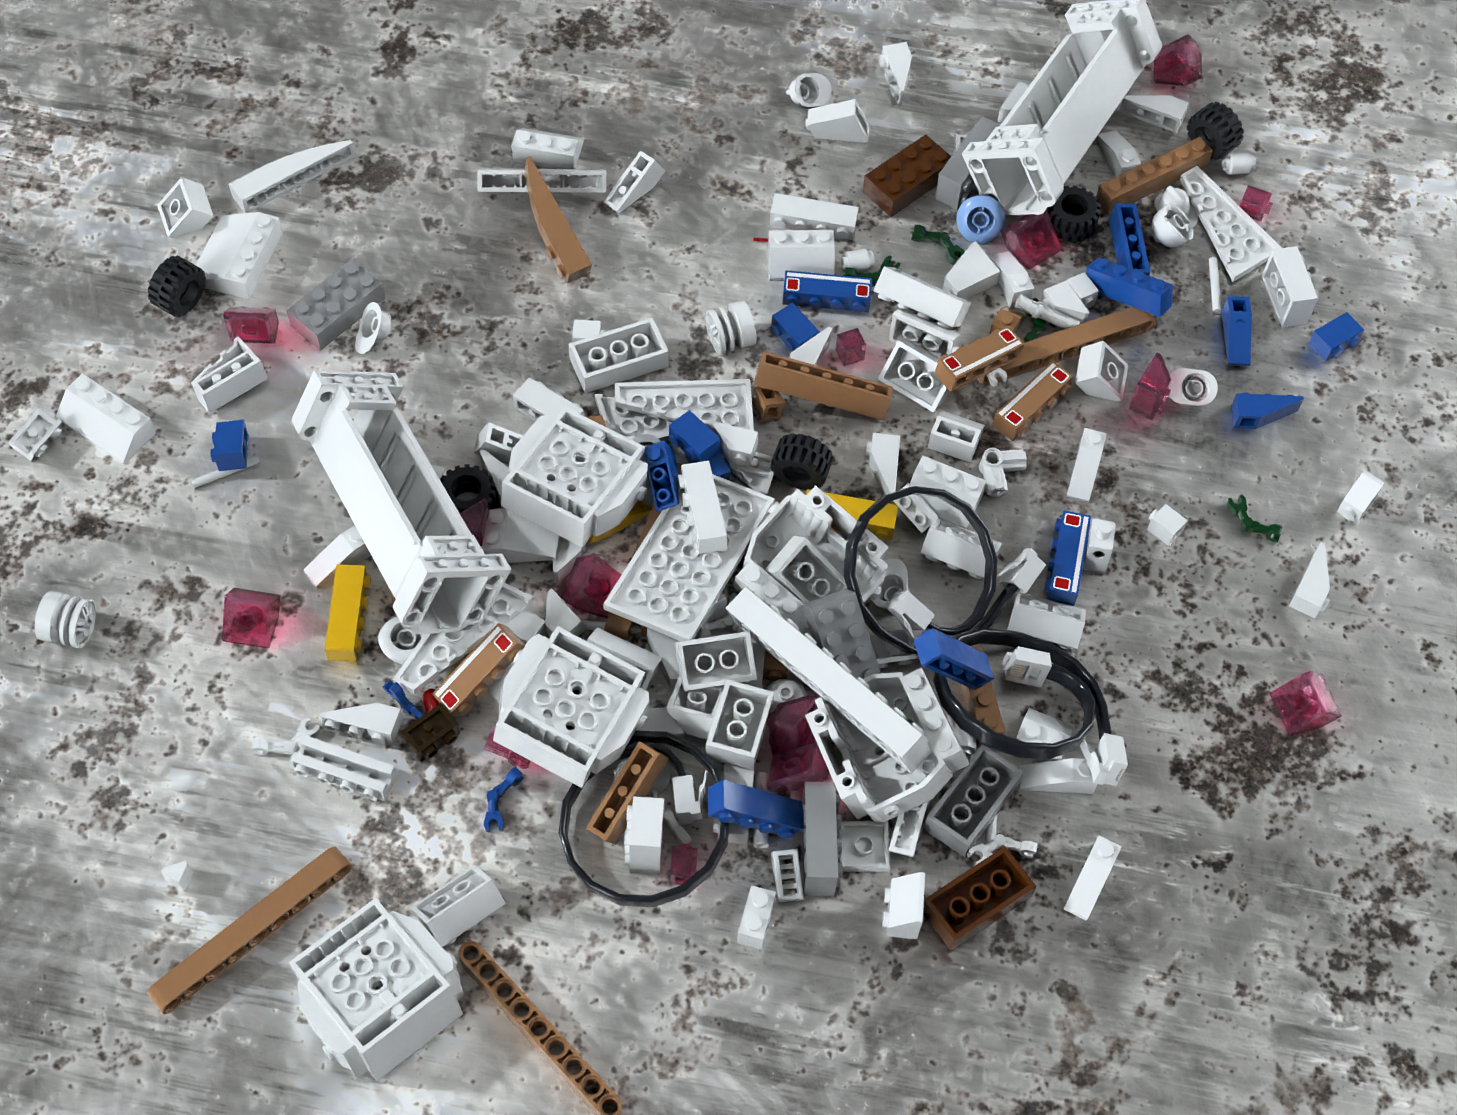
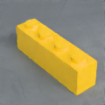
M824 492L856 520L876 502ZM888 503L870 519L866 528L880 540H892L898 506Z
M336 564L325 642V653L328 660L357 661L358 653L362 652L363 639L360 638V633L365 631L366 624L363 610L368 609V596L365 595L366 589L371 587V575H367L365 565Z

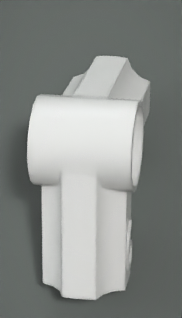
M989 448L984 452L979 463V470L983 474L984 480H986L987 495L999 497L1006 494L1008 488L1004 472L1026 469L1027 457L1023 449L1000 451L996 448Z

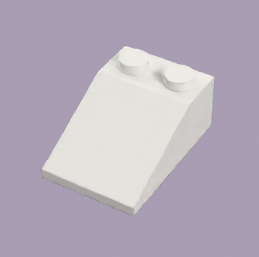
M506 508L489 510L482 550L484 554H503L507 563L557 560L561 536Z
M793 536L764 569L803 604L842 589H847L844 577L805 537Z

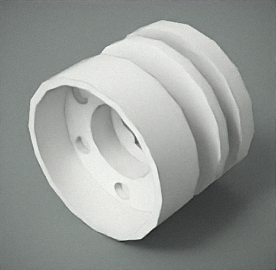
M741 300L728 304L727 314L721 306L716 308V312L713 309L706 311L707 333L718 355L725 354L726 349L729 352L734 351L735 342L740 349L756 344L757 337L754 321L745 301Z
M48 591L42 598L36 613L35 635L37 639L51 643L61 641V644L65 646L71 645L74 648L81 649L88 642L95 624L96 605L94 601L89 598L82 599L79 596L70 598V595L66 593Z

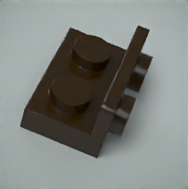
M441 703L401 731V736L415 751L420 762L434 757L441 747L446 744H452L460 734L459 724Z

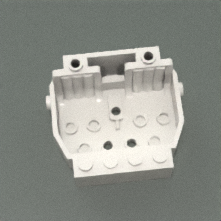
M566 407L563 408L556 418L549 414L540 416L512 449L508 476L502 482L501 506L583 547L591 535L597 537L620 525L637 501H642L645 497L648 464L643 462L645 446Z
M817 486L807 495L797 489L792 495L785 497L781 503L776 501L768 511L770 515L753 532L742 570L735 577L733 587L739 592L745 587L752 593L755 590L765 598V603L769 606L773 604L781 611V616L786 621L791 619L798 625L799 631L803 635L808 633L810 636L811 633L802 608L804 604L764 569L793 536L807 538L844 577L846 543L857 520ZM867 528L857 546L855 573L865 605L870 599L874 601L882 592L880 587L884 582L888 568L883 558L889 548Z
M559 626L555 628L549 639L541 634H537L528 640L523 650L520 649L513 661L514 664L504 679L500 697L499 720L496 724L493 741L582 788L591 772L597 774L618 760L636 729L641 730L648 718L644 714L649 703V692L640 688L645 672ZM573 690H579L581 694H574ZM546 713H548V714H550L552 717H551V718H545L543 715L546 714ZM571 725L574 727V730H568L566 726Z
M922 667L905 676L902 672L872 674L863 679L870 686L869 689L874 694L876 692L880 693L888 701L887 704L892 710L894 707L898 708L906 716L905 719L909 723H916L929 739L928 745L932 752L912 774L885 751L882 755H877L882 748L827 703L822 696L815 699L818 709L805 715L838 793L857 819L869 814L874 822H886L933 799L951 779L952 773L970 765L952 725L940 704L939 698ZM830 737L841 751L845 760L842 762V766H839L828 741ZM851 779L852 783L848 786L846 780Z
M376 898L289 962L299 980L297 987L301 1011L313 1031L325 1044L322 1047L323 1051L331 1061L336 1058L342 1067L350 1069L356 1077H360L369 1071L376 1081L380 1080L463 1015L458 1000L463 997L464 992L460 984V976L455 967L458 962L454 956L441 947L420 921L395 911L388 913ZM382 985V988L375 990L377 986Z

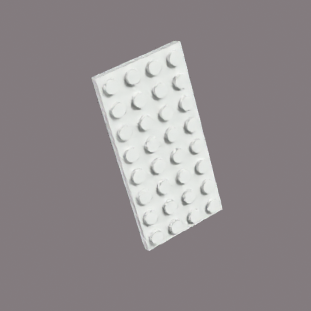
M713 475L727 532V549L699 554L697 545L692 544L691 531H694L693 526H688L686 512H689V508L683 505L682 493H685L684 488H679V505L662 510L604 602V610L678 641L694 640L747 551L753 532L769 514L768 511L774 504V498Z

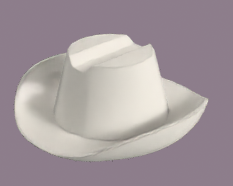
M396 616L387 621L381 628L378 641L381 650L388 658L403 665L425 634H415L411 628L403 627Z

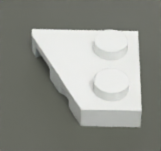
M755 452L751 467L736 465L733 462L729 463L734 475L754 491L768 496L775 476L770 468L772 456Z

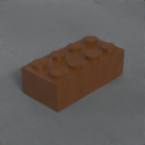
M925 134L864 176L862 192L886 214L892 217L937 186L939 173L952 156Z
M1004 846L925 898L923 915L950 951H952L1031 898L1036 885Z

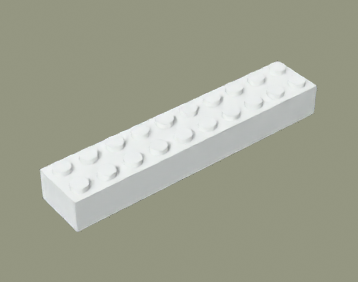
M745 587L725 608L737 626L744 632L750 631V637L820 697L822 696L827 703L912 774L932 752L928 745L929 739L924 735L925 732L914 722L910 725L905 719L906 716L898 708L894 707L892 710L887 704L888 701L880 693L876 692L874 694L869 689L870 686L862 678L858 677L856 679L851 674L852 671L844 663L840 662L838 664L833 659L834 656L826 648L820 649L816 645L817 642L808 633L803 635L795 622L791 619L786 621L781 616V611L773 604L769 606L765 603V598L755 590L752 593Z

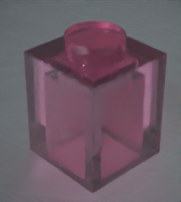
M1248 185L1239 207L1252 219L1261 221L1263 215H1268L1273 203L1269 202L1272 193Z
M858 328L837 334L835 350L844 366L865 359L867 344Z
M688 844L672 846L670 884L682 885L696 873L698 848H693Z

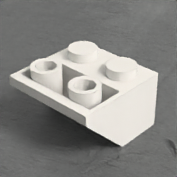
M942 411L938 415L931 431L928 448L971 463L985 425Z

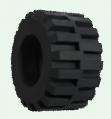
M1211 102L1188 120L1187 130L1189 132L1187 134L1191 141L1201 137L1213 150L1210 160H1219L1241 144L1244 138L1242 135L1244 129L1241 127L1242 123L1239 121L1237 114L1230 107L1228 108L1223 103Z
M1074 185L1073 187L1064 186V190L1053 206L1047 207L1044 215V225L1046 229H1049L1048 233L1050 235H1055V239H1062V242L1065 243L1067 241L1076 243L1077 241L1083 242L1085 238L1089 239L1094 234L1101 212V205L1098 203V198L1093 197L1094 193L1091 191L1087 192L1086 188H1077L1078 186Z
M180 256L167 258L158 266L150 280L148 287L150 303L174 317L186 315L198 303L203 294L206 281L205 272L200 267Z
M793 433L780 438L770 468L780 481L789 486L804 490L813 489L815 486L821 488L825 484L833 462V456L828 446L821 443L820 440L811 436Z
M464 464L465 467L460 468V465L455 466V470L449 469L446 471L447 476L442 475L440 481L466 526L470 525V528H475V524L481 526L484 524L485 519L488 520L489 510L496 509L497 494L495 482H493L491 474L488 475L487 470L484 468L480 470L479 466L474 465V467H470V464ZM464 492L478 494L476 498L469 501H462L456 498Z

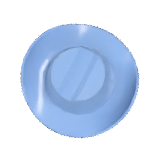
M984 195L973 196L965 200L960 205L956 217L961 235L971 243L976 241L978 244H986L996 239L1002 232L1006 220L1002 205L997 200Z

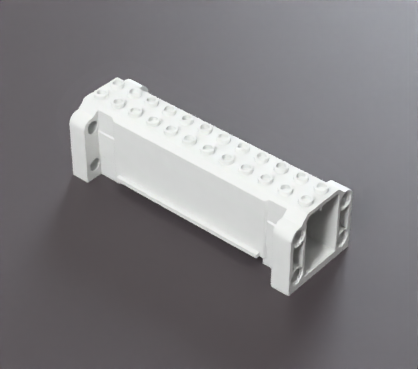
M1105 0L1072 4L1065 14L1072 33L1066 35L1002 124L993 130L986 141L970 142L963 151L962 156L979 194L997 200L1002 205L1006 215H1040L1046 211L1047 207L1053 206L1064 190L1063 185L1145 66L1152 63L1161 51L1162 43L1146 0ZM1112 29V33L1104 41L1101 30Z
M314 370L292 417V423L300 438L309 440L388 584L396 599L393 604V610L401 625L405 628H411L415 634L458 632L468 625L476 624L483 620L512 569L503 554H484L401 412L395 411L396 402L404 387L396 373ZM348 409L359 410L354 421L351 419Z

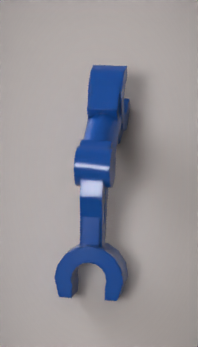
M388 680L384 684L383 689L399 703L405 714L411 715L415 719L423 716L416 709L415 705L406 698V694L397 682L393 684L391 680Z
M516 766L508 772L501 784L495 786L487 793L488 812H486L484 819L486 832H490V824L492 822L498 823L499 831L504 829V822L500 811H498L499 798L511 786L518 785L524 779L522 772Z

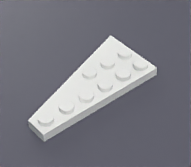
M1198 166L1181 175L1180 182L1233 282L1267 262L1273 249L1282 248Z
M750 379L615 383L616 407L675 421L690 410L712 431L714 421L754 431Z
M595 394L599 413L603 416L607 428L631 440L641 434H651L658 437L661 441H669V425L674 421L616 407L615 397H603V394Z
M504 583L488 613L480 622L468 625L458 632L425 634L393 678L394 683L397 682L402 688L416 694L473 650L498 623L505 625L534 603V597Z

